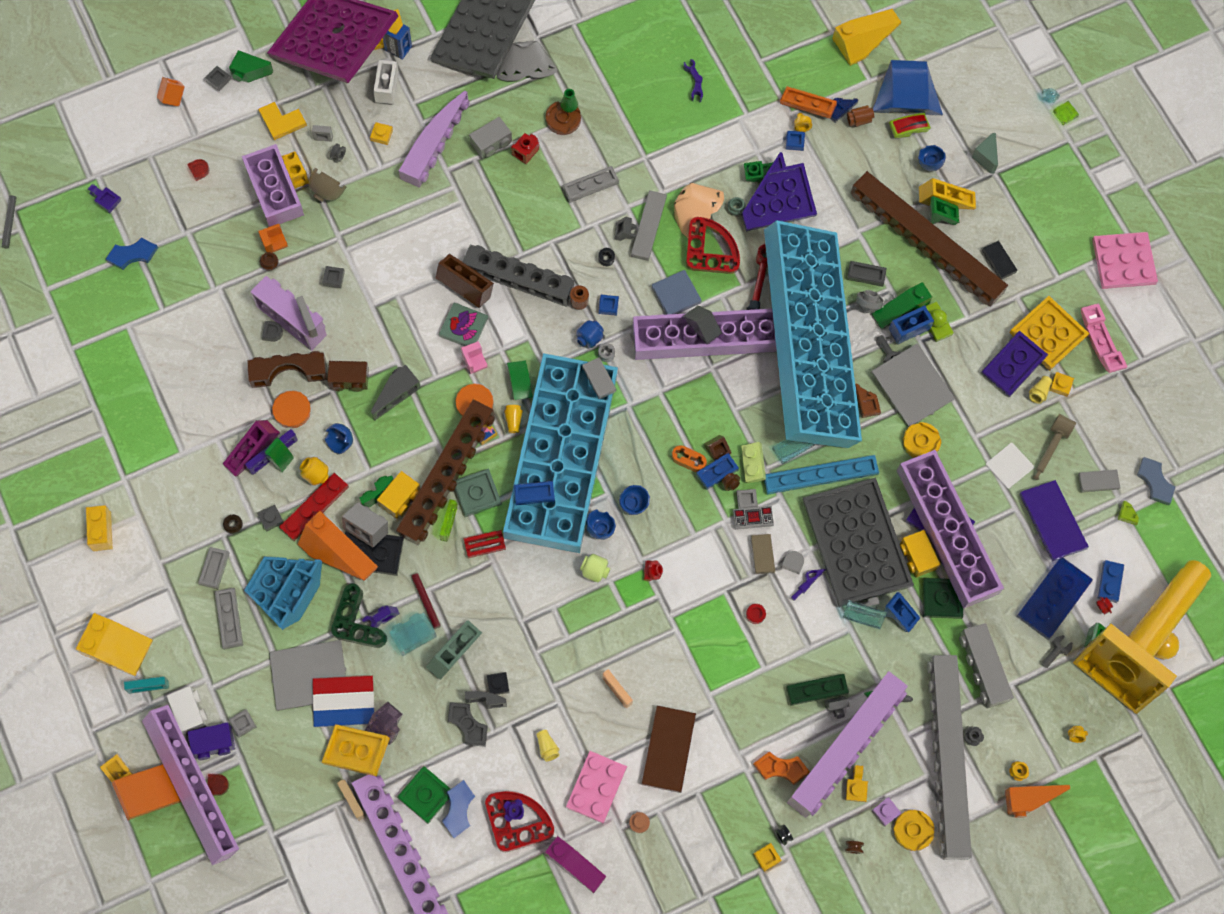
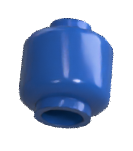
M588 320L576 330L578 337L576 340L582 347L593 348L603 339L604 329L597 321Z

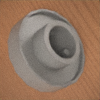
M872 290L859 292L856 297V302L861 309L869 313L881 309L884 302L883 298Z

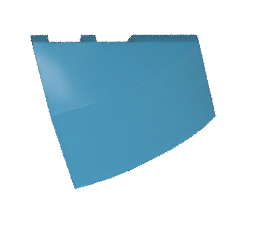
M264 557L244 591L283 630L301 619L320 587L322 561L316 559L315 561H308L304 559L290 560L280 557Z

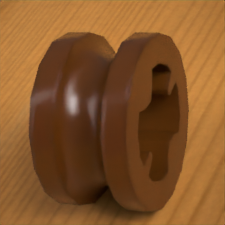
M846 841L848 846L845 849L846 853H864L862 850L863 842Z

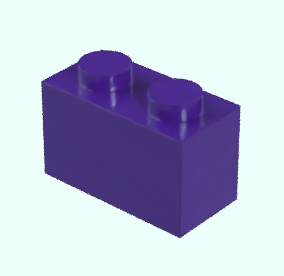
M228 722L188 731L190 749L195 759L206 760L210 758V755L218 754L223 756L230 754L231 750H235L232 726Z

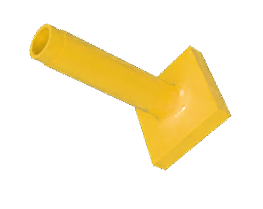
M1188 561L1129 636H1126L1110 623L1080 652L1073 661V664L1135 714L1140 712L1169 688L1177 675L1155 659L1154 656L1211 578L1210 570L1199 561Z

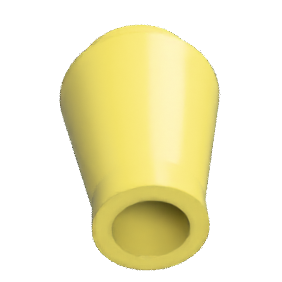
M1042 376L1030 389L1029 398L1031 401L1037 404L1046 401L1052 383L1050 377Z
M542 730L538 732L536 736L538 738L541 758H544L546 762L558 758L560 749L548 731Z

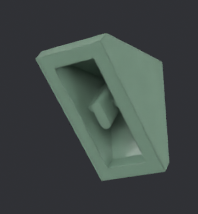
M996 133L990 134L975 148L972 158L991 174H994L998 167Z

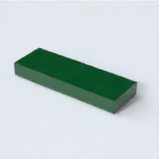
M845 674L786 686L790 706L849 694Z

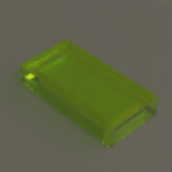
M449 499L439 533L440 541L447 542L458 509L456 500Z

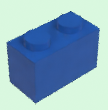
M923 306L892 320L889 331L898 345L929 331L934 320L926 306Z

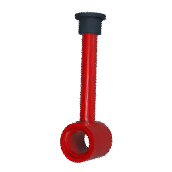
M762 244L757 251L756 263L760 267L753 298L746 310L760 309L761 303L759 301L768 268L767 258L762 256V254H766L765 244Z

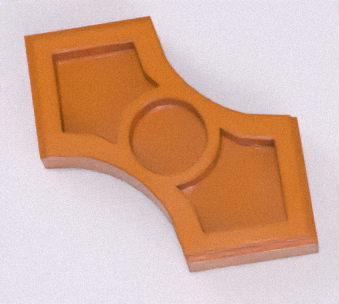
M770 751L753 763L764 780L771 777H782L794 785L810 773L798 756L792 759H780Z

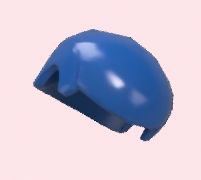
M936 145L926 146L921 149L918 156L919 164L927 171L939 170L944 165L946 159L945 152Z
M335 423L326 430L328 435L325 438V442L334 453L342 454L352 446L353 435L347 426Z
M641 485L627 487L619 498V505L629 515H638L644 512L650 502L648 491Z
M596 509L589 513L586 520L587 532L593 538L606 540L614 534L616 528L615 520L608 512H599Z

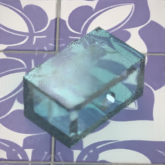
M424 612L412 615L409 621L404 624H396L392 627V631L389 632L402 656L437 637Z

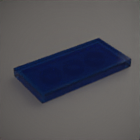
M1065 558L1058 559L1016 617L1049 640L1093 579Z

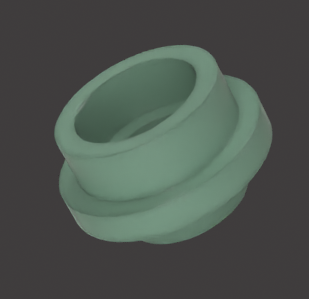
M734 197L728 202L727 208L731 214L740 215L744 211L746 204L743 199ZM737 205V206H739L740 208H739V209H736V208H734L733 206Z

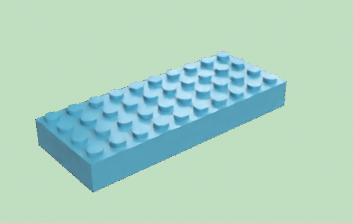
M543 353L514 485L553 481L555 502L516 505L513 486L503 530L504 539L580 553L614 394L612 393L598 399L582 368L583 364L588 363L587 361ZM604 365L615 386L618 367Z

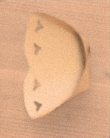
M690 183L682 189L681 194L678 195L674 202V217L682 234L688 238L689 224L692 218L704 217L710 219L711 214L721 208L724 202L723 191L695 183ZM696 222L695 225H692L696 227L695 234L691 233V235H697L699 233V228L703 227L699 224L700 222Z

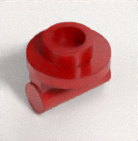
M657 560L645 561L644 581L660 579L663 574L662 565Z

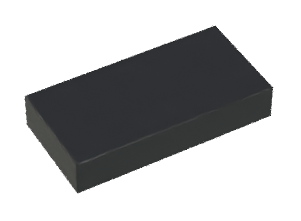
M999 240L982 249V252L1000 279H1005L1018 271Z

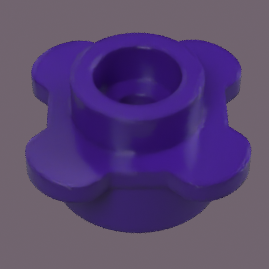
M517 799L515 802L506 801L503 807L506 811L504 818L506 821L510 822L512 819L521 820L523 818L524 808L521 800Z

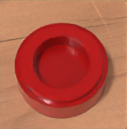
M752 604L746 611V618L752 624H760L766 617V610L760 604Z

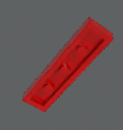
M334 472L279 528L295 541L302 534L305 525L319 511L325 512L349 488L348 484Z

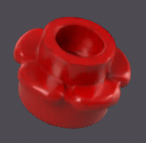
M1100 597L1096 601L1098 608L1104 615L1107 613L1111 614L1112 603L1107 597L1105 599Z

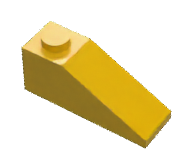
M934 178L919 186V203L930 206L931 197L935 196L957 205L959 209H976L974 191Z

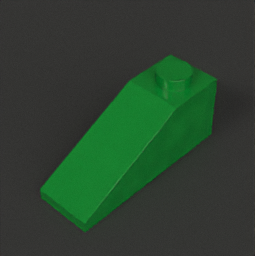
M921 282L872 313V316L882 330L890 326L892 320L929 305L932 295L924 283Z

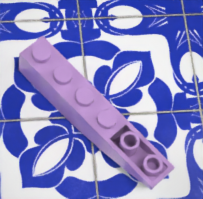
M463 91L448 103L425 127L399 169L401 180L419 188L423 182L427 181L429 170L436 165L438 154L443 152L447 138H451L455 124H459L463 110H466L469 106L468 92Z

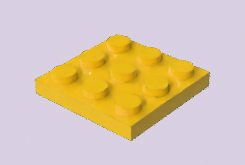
M1050 296L1045 298L1009 332L1014 337L1018 331H1021L1045 351L1048 356L1042 364L1049 371L1090 334Z

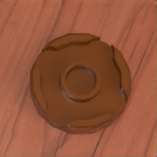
M559 101L554 102L546 111L547 126L556 134H571L581 124V112L578 107L571 113L565 112L561 108Z

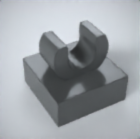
M626 216L616 222V240L622 241L625 238L632 239L636 237L635 234L631 233V230L636 229V225L632 224V218Z
M841 696L824 700L826 708L830 711L833 710L834 717L837 719L845 717L843 708L850 707L848 698Z

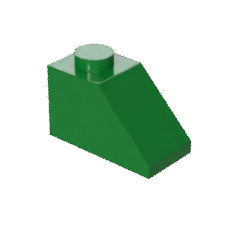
M239 50L229 66L231 76L235 80L247 83L273 73L271 62Z

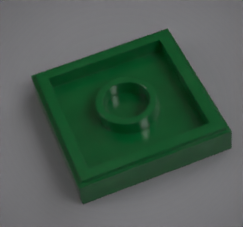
M922 579L923 617L963 618V606L950 579Z

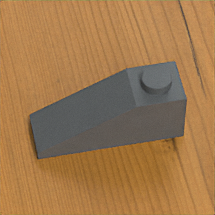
M407 365L396 368L392 375H390L371 410L374 420H377L421 388L419 380Z

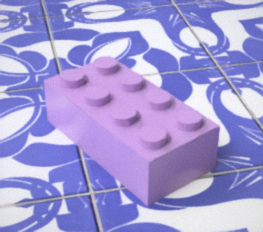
M277 144L242 156L269 227L304 216L301 203Z
M265 276L250 291L258 309L273 321L279 323L283 329L311 351L327 336L323 318L317 312L312 313L309 310L318 334L314 338L310 337L294 294L289 290H283L280 283L274 278L271 280Z

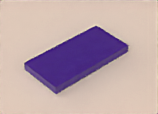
M1056 480L1020 492L1019 495L1052 561L1088 549L1089 546Z

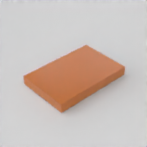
M163 764L112 782L127 820L181 802Z

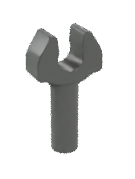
M883 335L876 338L886 354L883 363L901 353L900 351H892Z
M1064 635L1058 636L1052 641L1054 649L1041 662L1045 668H1048L1059 654L1068 655L1072 650V642L1065 648L1061 647L1060 642L1064 639Z

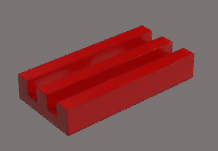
M502 530L463 538L468 559L506 550ZM498 536H499V538H496V539H492V540L483 541V542H479V543H475V544L469 545V543H473V542H477V541H481V540H485V539H490V538H494V537H498ZM501 543L499 546L470 552L471 549Z

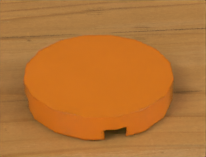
M469 384L463 387L458 392L455 400L457 411L462 417L473 399L492 409L494 405L491 392L480 384Z
M286 391L275 399L272 407L273 415L281 426L298 428L309 419L311 405L307 397L301 392Z

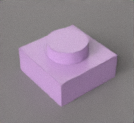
M889 797L872 810L884 826L901 814Z

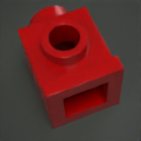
M524 133L511 146L512 155L524 164H527L539 150L538 138L533 134L527 135Z

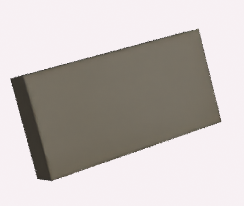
M771 534L752 535L751 544L755 575L775 573Z

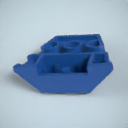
M891 60L873 107L874 113H890V111L925 113V115L942 116L943 113L927 61Z

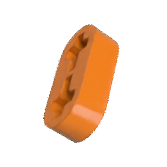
M682 445L676 446L673 449L672 460L676 464L693 472H698L706 467L707 460L701 453ZM684 452L680 459L677 458V453ZM700 459L702 465L695 466L694 461Z

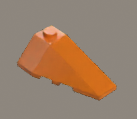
M321 511L305 525L298 545L311 558L321 560L323 563L363 581L378 568Z

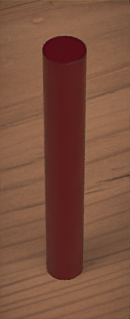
M418 573L413 574L411 578L433 628L437 629L441 625Z

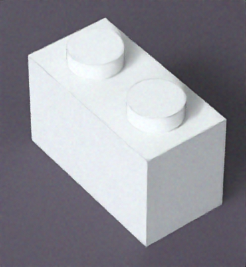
M379 60L374 85L375 102L394 103L399 74L397 62Z
M189 686L167 695L175 720L183 736L188 735V731L207 727L205 721L208 718L204 708L200 709L198 702H201V698L197 690L194 691Z

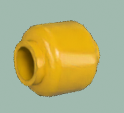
M318 457L306 458L299 467L301 477L311 485L323 484L329 477V467Z

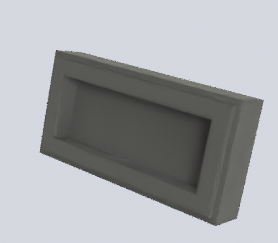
M850 261L847 280L883 287L887 268Z

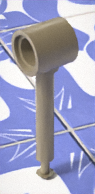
M1059 413L1050 429L1055 435L1036 469L1037 473L1033 476L1035 480H1039V475L1044 472L1061 438L1068 439L1077 422Z

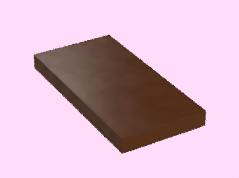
M657 705L641 785L677 793L682 792L696 713Z

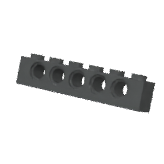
M470 244L463 263L490 281L565 307L568 305L570 292L574 287V280L567 275L561 276L555 274L552 270H543L532 263L520 262L515 257L509 258L503 256L500 252L488 251L480 245L474 246ZM483 260L488 261V263L482 264L480 262ZM500 266L506 267L504 270L497 269ZM521 272L523 275L516 276L515 273ZM534 278H539V279H540L539 282H534V281H532V280H533ZM556 284L558 287L551 288L550 285Z

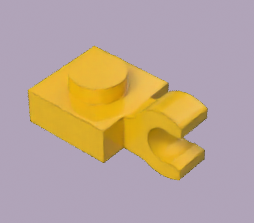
M855 765L853 767V780L847 779L845 800L867 802L868 781H862L863 766Z

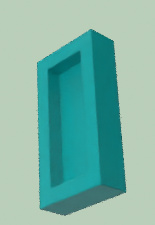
M165 676L124 682V690L129 694L169 689V680Z

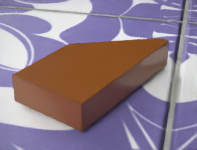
M855 384L862 418L880 415L881 409L877 395L860 387L859 384Z

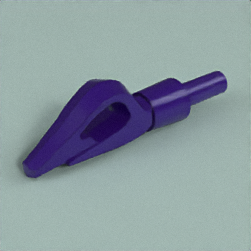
M826 569L806 572L805 582L798 587L799 590L791 599L795 601L802 593L804 594ZM816 573L814 577H809V574Z

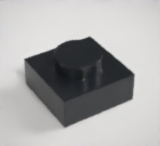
M506 672L487 675L489 693L496 695L510 693Z

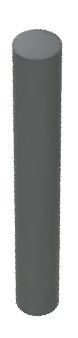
M13 195L9 196L1 247L8 249L10 245L17 197Z

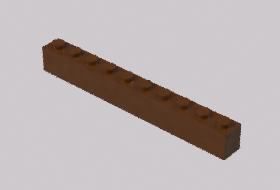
M866 171L855 182L851 190L855 200L862 202L870 212L875 213L882 222L894 228L898 235L905 237L912 246L921 250L925 257L932 259L940 269L948 272L952 279L959 281L968 292L975 294L983 304L991 307L1005 293L1008 287L1007 283L871 173Z

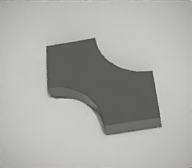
M450 702L448 723L462 730L466 745L486 747L488 725L481 724L474 719L470 712V704Z

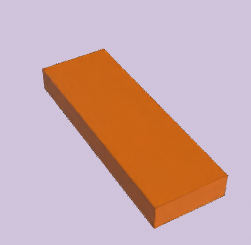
M787 86L780 99V104L831 119L837 101Z

